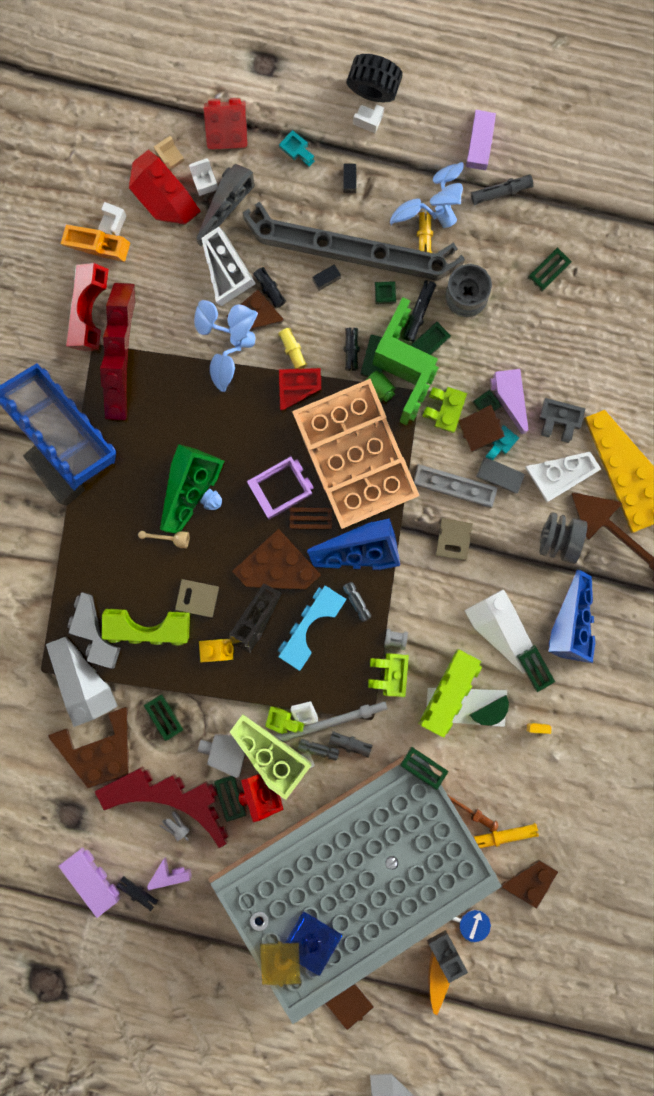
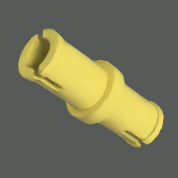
M291 328L280 331L278 334L286 348L285 353L289 355L295 369L307 367V363L300 351L301 346L299 343L297 344Z

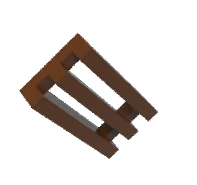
M290 507V529H332V508ZM294 512L328 513V516H294ZM294 520L327 521V525L294 524Z

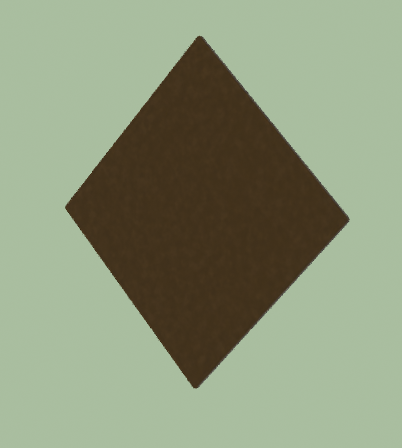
M99 344V350L91 351L81 414L84 413L94 429L97 428L101 432L107 444L110 443L115 448L116 458L114 464L109 465L80 484L75 491L71 487L69 488L41 671L43 673L55 674L46 644L67 636L87 661L86 650L89 643L92 644L93 640L69 634L70 629L67 628L70 617L74 616L76 608H74L76 597L80 596L81 592L90 594L93 597L98 625L102 635V614L105 609L127 610L130 618L138 625L144 627H153L165 620L168 612H183L175 610L181 581L185 579L219 587L213 618L190 613L189 639L187 643L179 646L172 645L171 642H163L158 645L151 644L150 641H142L138 644L129 643L127 640H121L117 643L108 642L120 648L115 668H108L87 661L104 682L291 709V706L311 701L315 712L337 716L358 710L361 706L367 704L369 706L375 705L378 689L368 688L369 679L380 680L381 668L370 667V659L383 658L395 567L382 570H373V567L360 566V569H353V566L341 565L340 568L314 567L321 576L306 590L246 587L232 572L278 529L311 564L312 562L308 554L309 548L367 523L390 519L398 548L404 503L342 529L333 509L332 529H290V508L268 520L247 483L248 480L292 457L294 461L298 460L302 466L303 471L300 473L303 478L308 477L313 486L311 490L312 495L292 507L332 508L292 411L361 382L321 376V390L284 410H280L279 370L234 364L233 378L227 386L226 392H222L215 386L210 375L212 360L128 348L126 420L105 419L103 387H101L100 367L104 358V345ZM395 387V395L389 401L385 402L383 400L380 403L400 453L409 470L417 415L414 421L409 420L407 425L401 423L400 418L413 389ZM79 432L77 437V444L84 440V438L80 435ZM178 444L195 448L224 460L216 483L213 486L210 485L207 491L211 489L218 492L222 498L221 507L216 510L205 509L200 501L193 509V515L181 530V532H189L187 549L177 547L171 540L140 539L138 537L140 531H145L148 534L173 537L176 534L162 531L160 526L171 463ZM89 445L75 454L72 471L77 475L101 458ZM290 466L258 484L273 510L304 493ZM294 512V516H328V513ZM294 520V524L327 525V521ZM349 582L355 585V591L360 594L366 605V610L368 609L371 614V618L364 622L360 620L358 611H355L348 598L349 595L343 589V586ZM324 586H327L344 597L346 601L335 618L328 616L320 617L310 624L306 632V643L312 653L299 671L279 658L281 653L278 652V649L284 640L289 642L292 637L290 631L295 623L300 625L304 619L301 614L307 605L311 607L315 602V599L312 597L319 587L323 589ZM191 588L187 589L186 596L184 600V603L186 605L190 603L192 594ZM232 639L234 648L233 660L200 662L199 641ZM375 713L372 714V717L365 718V720H372Z

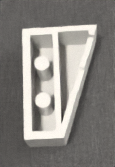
M220 227L202 237L205 256L211 274L210 278L215 292V300L219 305L223 306L256 283L225 232Z

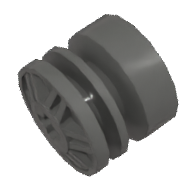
M465 264L452 272L449 277L445 298L447 306L453 313L467 318L476 316L484 310L492 288L491 277L487 271L479 265Z
M551 512L541 532L539 553L546 556L550 549V558H554L557 552L561 550V560L575 564L580 557L585 542L587 521L572 518L568 526H566L565 515H561L557 522V513Z

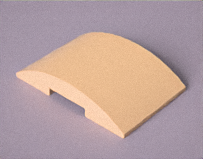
M371 379L292 411L341 529L419 496L406 462L389 427L387 417Z

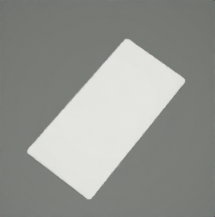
M428 688L427 705L436 688ZM471 689L468 696H464L461 702L463 704L458 715H455L452 723L481 725L475 722L469 714L507 695V690ZM504 718L501 722H499L498 724H495V725H492V726H501V727H504V726H505V718Z

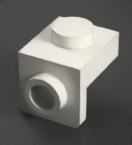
M207 158L189 164L199 196L217 190L218 185Z

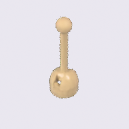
M145 531L138 533L140 539L171 540L179 548L187 549L189 544V532H177L174 537L148 534Z

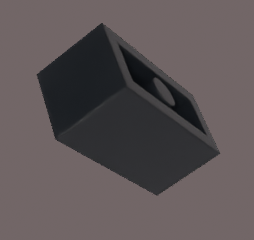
M356 164L343 165V193H356Z
M334 264L314 275L312 281L318 291L341 279V274Z

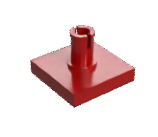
M259 773L241 780L244 792L239 794V802L242 806L248 805L253 822L260 821L284 810L280 795L267 786Z

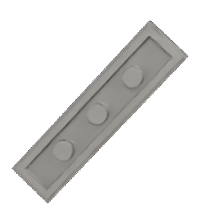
M420 464L417 465L413 479L415 486L489 508L493 506L498 489L495 486Z

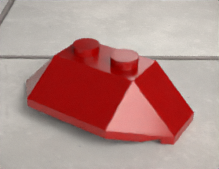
M147 150L132 163L129 189L155 220L186 225L201 213L184 186L161 159L150 150Z

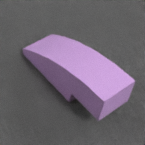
M481 110L475 111L466 167L486 171L496 113Z

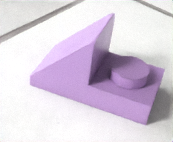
M165 857L147 888L152 890L190 881L192 878L191 870L179 867L172 869V873H169Z

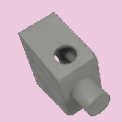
M215 734L213 743L200 740L198 752L209 755L207 762L209 766L233 777H240L245 753L232 735Z

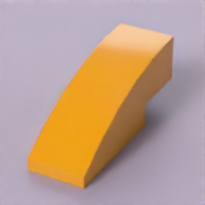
M67 224L60 243L63 246L121 262H125L130 242L122 236L105 234L101 230Z
M432 951L429 963L428 986L433 1013L438 1015L450 983Z

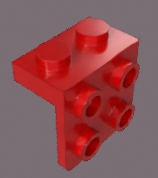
M230 98L229 102H220V99H209L208 103L204 104L207 148H245L248 145L246 102L241 101V98Z

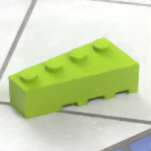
M459 649L456 650L418 723L419 725L443 738L448 734L453 725L452 721L455 715H458L463 704L461 702L464 696L467 697L472 688L471 682L473 678H477L482 669L480 660Z

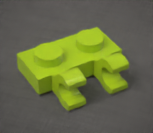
M432 387L429 397L442 401L439 412L426 407L422 417L436 421L434 425L436 428L455 433L467 393L451 387H447L445 392Z
M386 653V659L371 658L370 667L385 668L384 680L369 679L368 688L383 689L384 696L406 697L409 655Z

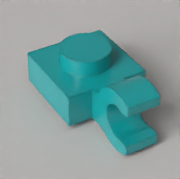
M292 130L279 144V148L294 161L300 157L308 167L315 162L313 159L314 155L306 150L308 143L295 131Z
M505 425L501 427L505 437L491 443L494 446L485 456L486 458L494 460L500 451L506 455L518 441L519 437Z

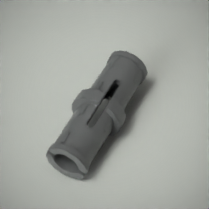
M334 731L328 743L346 749L348 753L351 751L367 758L373 746L372 744L356 740L354 736L348 737Z

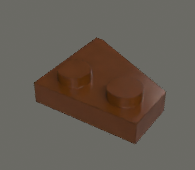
M256 290L240 304L258 312L251 329L266 327V325L279 324L284 321L282 316L259 290Z
M537 860L529 868L520 871L515 877L507 882H503L501 885L503 889L537 909L558 871Z

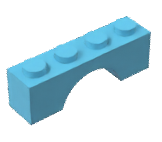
M324 586L323 589L320 587L317 589L312 597L315 599V602L311 607L307 605L301 614L304 619L300 625L295 623L290 631L292 637L289 642L284 640L278 649V652L281 653L279 658L299 671L312 653L306 643V632L310 624L320 617L328 616L335 618L346 601L344 597L327 586Z

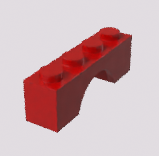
M95 263L76 265L66 342L67 347L79 351L99 350L101 330L93 322L92 308L98 295L106 290L108 268Z

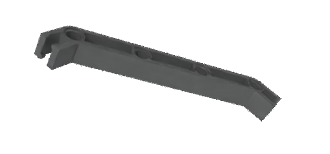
M261 202L255 204V214L260 213L263 218L258 223L251 219L250 209L242 212L245 222L260 243L430 280L444 278L463 265L465 261L462 255L450 264H447L444 259L450 253L454 254L458 250L454 242L434 254L273 220ZM263 228L271 230L267 235L260 233ZM325 240L328 242V245L320 247L317 242ZM377 252H382L385 255V257L383 259H377L374 256V254ZM439 264L442 270L434 271L431 266Z

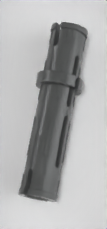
M528 174L516 179L510 178L507 182L471 192L472 202L474 205L501 196L515 195L521 190L534 187L532 176Z

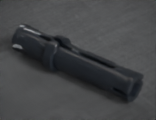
M424 281L413 312L409 315V322L402 335L403 339L410 340L411 342L415 341L419 327L424 323L423 318L434 290L437 287L434 282Z

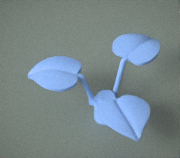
M460 162L446 166L434 175L433 182L435 184L441 183L442 189L441 192L430 199V204L436 206V212H433L428 206L421 203L420 199H412L403 203L395 210L390 220L391 226L393 223L402 222L414 217L421 208L430 213L433 219L438 218L443 228L454 225L457 218L451 209V205L461 204L463 186L461 183H455L445 187V184L460 175L464 163Z
M201 300L198 303L194 317L197 332L201 335H208L211 329L214 328L230 333V342L235 346V348L224 351L222 355L215 354L210 364V375L213 383L220 391L226 392V388L231 382L235 370L232 358L227 355L235 351H241V347L252 348L254 346L255 335L249 330L258 312L244 305H234L228 314L227 321L230 328L227 329L214 324L218 317L215 305L210 301Z

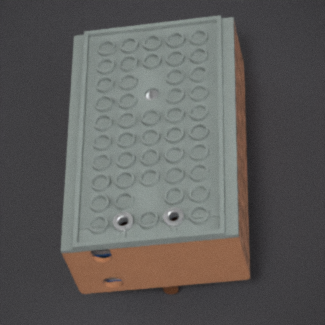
M412 754L411 757L433 771L428 763ZM404 756L208 878L220 902L263 975L267 978V982L292 1024L298 1022L502 887L495 872L442 785H440L438 790H435L400 767L399 764L403 761ZM409 761L407 762L408 766L436 784V779Z

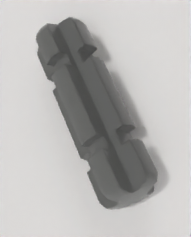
M352 582L344 585L343 589L349 595L348 598L355 611H358L360 620L364 622L371 618V614L368 609L366 610V605L360 594L355 591V585Z
M301 739L299 742V751H309L310 754L324 758L329 757L328 759L334 761L338 759V749L332 747L330 749L328 746L314 742L309 743V741Z

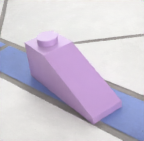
M520 369L495 372L493 378H490L491 390L495 391L496 398L520 433L526 434L529 430Z

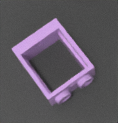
M292 457L285 459L247 481L268 520L312 495L311 490L313 486L308 477L303 478L300 473L303 471L302 466L298 460L294 461ZM290 466L304 493L273 510L258 484Z

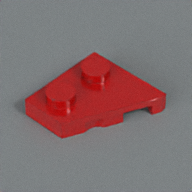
M321 368L279 369L280 410H284L321 390Z

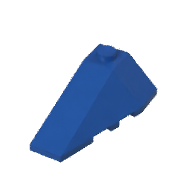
M581 570L576 571L552 628L549 652L560 658L593 663L595 635L591 636V623H594V616H591L590 605L593 603L592 577Z

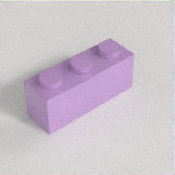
M82 847L58 867L95 917L98 918L120 900V892L114 884L110 885L107 881L106 872L101 867H97L93 862L95 859L89 850L85 851Z

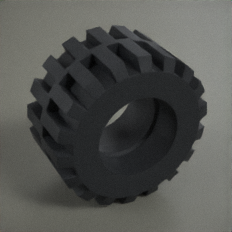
M363 53L354 57L346 84L354 93L365 99L382 103L395 100L403 72L395 63L382 56Z

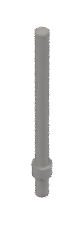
M385 701L371 706L367 704L361 706L358 710L304 726L303 732L287 731L285 734L274 736L284 742L361 717L364 719L372 717V714L387 710L388 708Z

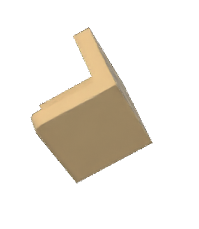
M171 136L154 146L156 156L161 159L169 170L184 162V158L175 146Z

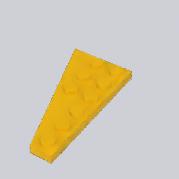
M606 410L585 417V422L616 497L622 503L620 507L631 533L654 525V466Z

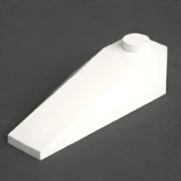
M501 590L464 610L474 629L524 674L525 671L517 655L523 654L525 650H530L533 645L506 592ZM532 654L531 657L533 658L536 666H539L540 664L535 654ZM525 658L524 660L530 670H532L533 668L530 665L528 659Z

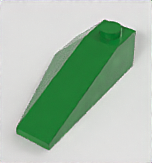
M178 444L169 473L160 526L162 531L171 533L181 532L193 515V509L197 503L201 501L210 485L213 486L216 483L224 460L195 448Z

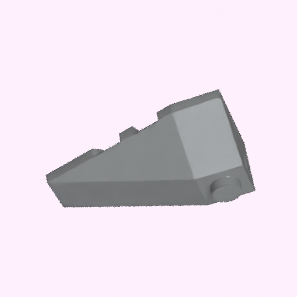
M67 636L46 644L65 707L74 727L94 720L118 706L110 686L96 673L97 671L87 663L83 655Z

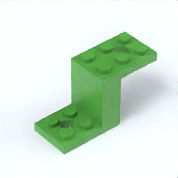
M402 297L375 351L372 365L415 385L400 418V422L407 425L409 420L414 421L421 405L418 402L423 403L439 367L436 366L438 358L398 340L402 327H405L411 309L408 308L410 300Z

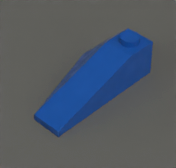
M390 519L367 523L308 549V554L314 567L340 568L341 565L353 566V569H360V566L373 567V570H382L400 566L395 533Z

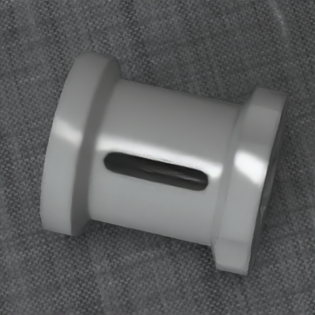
M387 628L384 647L395 646L405 650L408 632H393Z

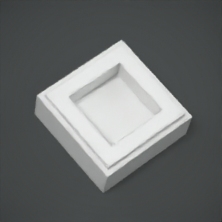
M311 701L291 706L294 720L302 722L304 725L318 722V717Z

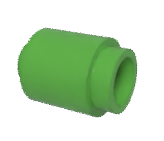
M375 371L366 379H371L380 402L383 400L387 402L395 395L394 390L396 388L383 373Z

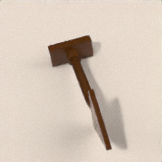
M572 493V499L579 519L587 521V540H590L601 527H605L649 565V568L654 571V557L610 520V517L622 505L621 502Z

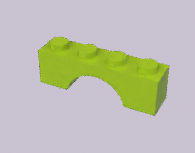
M105 609L102 614V639L108 640L111 643H117L121 640H127L133 644L150 641L151 644L155 645L171 642L172 645L179 646L187 643L189 639L190 613L168 612L165 620L153 627L138 625L130 618L127 610Z

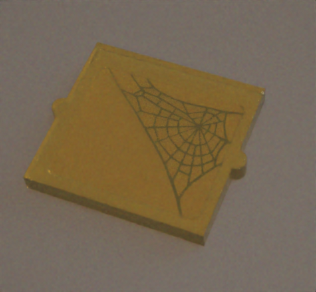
M278 941V943L261 944L262 985H279L282 987L283 984H300L299 943H282Z

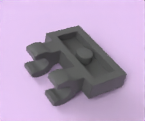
M545 398L539 417L540 420L545 421L541 436L549 438L555 423L565 426L561 441L569 443L572 440L574 429L579 430L582 426L586 408Z

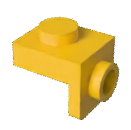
M232 639L199 641L200 662L233 660L234 648Z

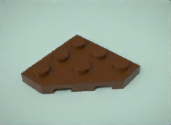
M279 529L232 571L246 587L306 590L321 576Z

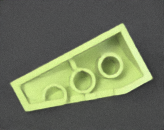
M243 714L230 730V733L264 779L267 786L287 800L312 766L311 762Z

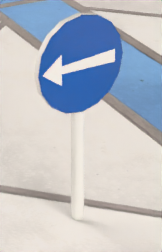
M471 910L465 913L462 918L455 917L452 919L460 923L461 934L470 942L482 941L490 932V919L480 910Z

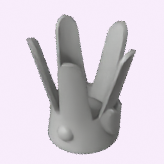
M173 811L172 816L177 825L172 820L166 819L162 822L167 828L162 825L159 826L171 833L177 841L183 837L188 841L189 839L185 835L190 829L183 824L178 813Z

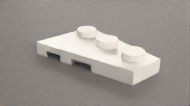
M591 452L525 467L546 502L601 470Z

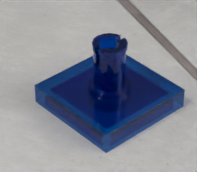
M302 911L282 946L284 948L283 951H286L284 955H287L288 958L320 976L343 934Z

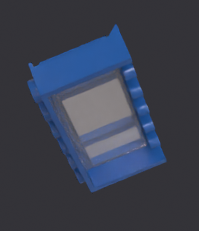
M38 363L0 385V405L74 491L80 484L115 463V448L110 443L107 444L101 432L97 428L94 429L88 417L84 413H80L75 402L71 398L68 399L61 386L58 383L55 384L45 368L42 369Z

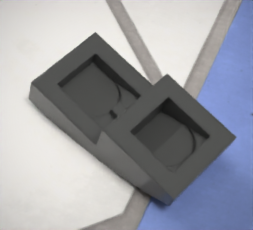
M483 458L476 475L477 478L492 485L500 486L517 494L525 474L488 458Z
M446 930L427 940L449 983L468 973Z

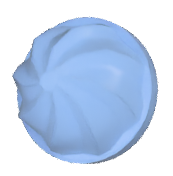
M209 489L202 497L200 503L204 505L205 509L216 510L221 507L222 498L216 490L212 491Z

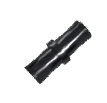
M265 267L257 269L253 275L263 288L262 292L267 294L275 309L283 306L286 300L277 288L278 284L276 281L270 278Z
M351 327L345 328V370L350 371L352 362V371H357L358 352H360L358 328L353 327L351 336Z
M123 876L120 881L125 883L127 887L118 883L116 888L132 897L131 900L133 902H139L151 912L154 906L148 903V900L154 905L159 900L143 890L144 887L141 885L138 887Z

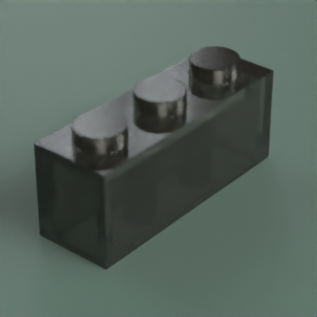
M49 442L50 446L52 445L57 453L59 451L52 442ZM35 445L23 455L24 459L60 504L68 506L85 491L81 484L74 491Z

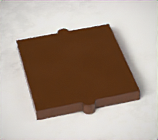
M492 405L458 421L464 433L463 438L467 440L471 452L505 437L500 426V419L496 417Z
M356 984L325 1003L346 1030L357 1021H362L363 1016L374 1008L373 1004Z

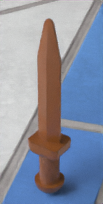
M448 795L452 803L473 815L471 820L482 823L489 828L490 832L498 829L499 824L496 820H490L479 809H476L474 812Z

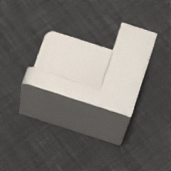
M376 104L373 110L361 105L358 112L354 114L353 125L376 133L383 117L384 107Z
M104 202L101 209L104 216L98 229L105 234L118 236L126 219L125 211Z

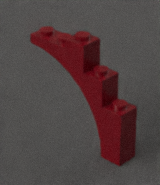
M114 283L106 304L107 326L103 335L104 358L100 367L105 419L126 420L128 347L132 316L136 303L135 284Z
M142 766L94 791L104 811L117 805L131 802L165 804L185 812L198 821L211 835L218 848L225 846L228 842V832L224 826H220L217 820L220 817L216 808H211L210 804L216 801L217 791L213 784L209 785L207 781L186 792L183 790L185 784L180 776L177 777L176 774L152 785L153 777L148 769L145 770Z

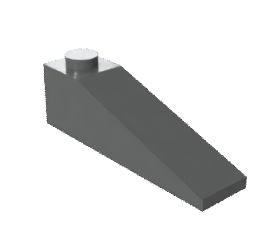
M234 164L232 168L228 167L222 174L223 178L197 235L198 245H203L202 237L219 227L255 187L253 172L250 169Z

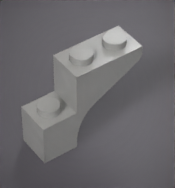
M81 592V595L76 597L74 608H76L75 614L70 617L68 622L69 634L93 640L92 644L89 643L85 654L88 656V662L108 668H115L120 648L102 639L93 597L90 594Z

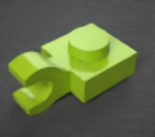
M270 707L265 727L281 734L287 733V730L296 733L297 731L303 732L304 723L291 720L292 713L277 707Z

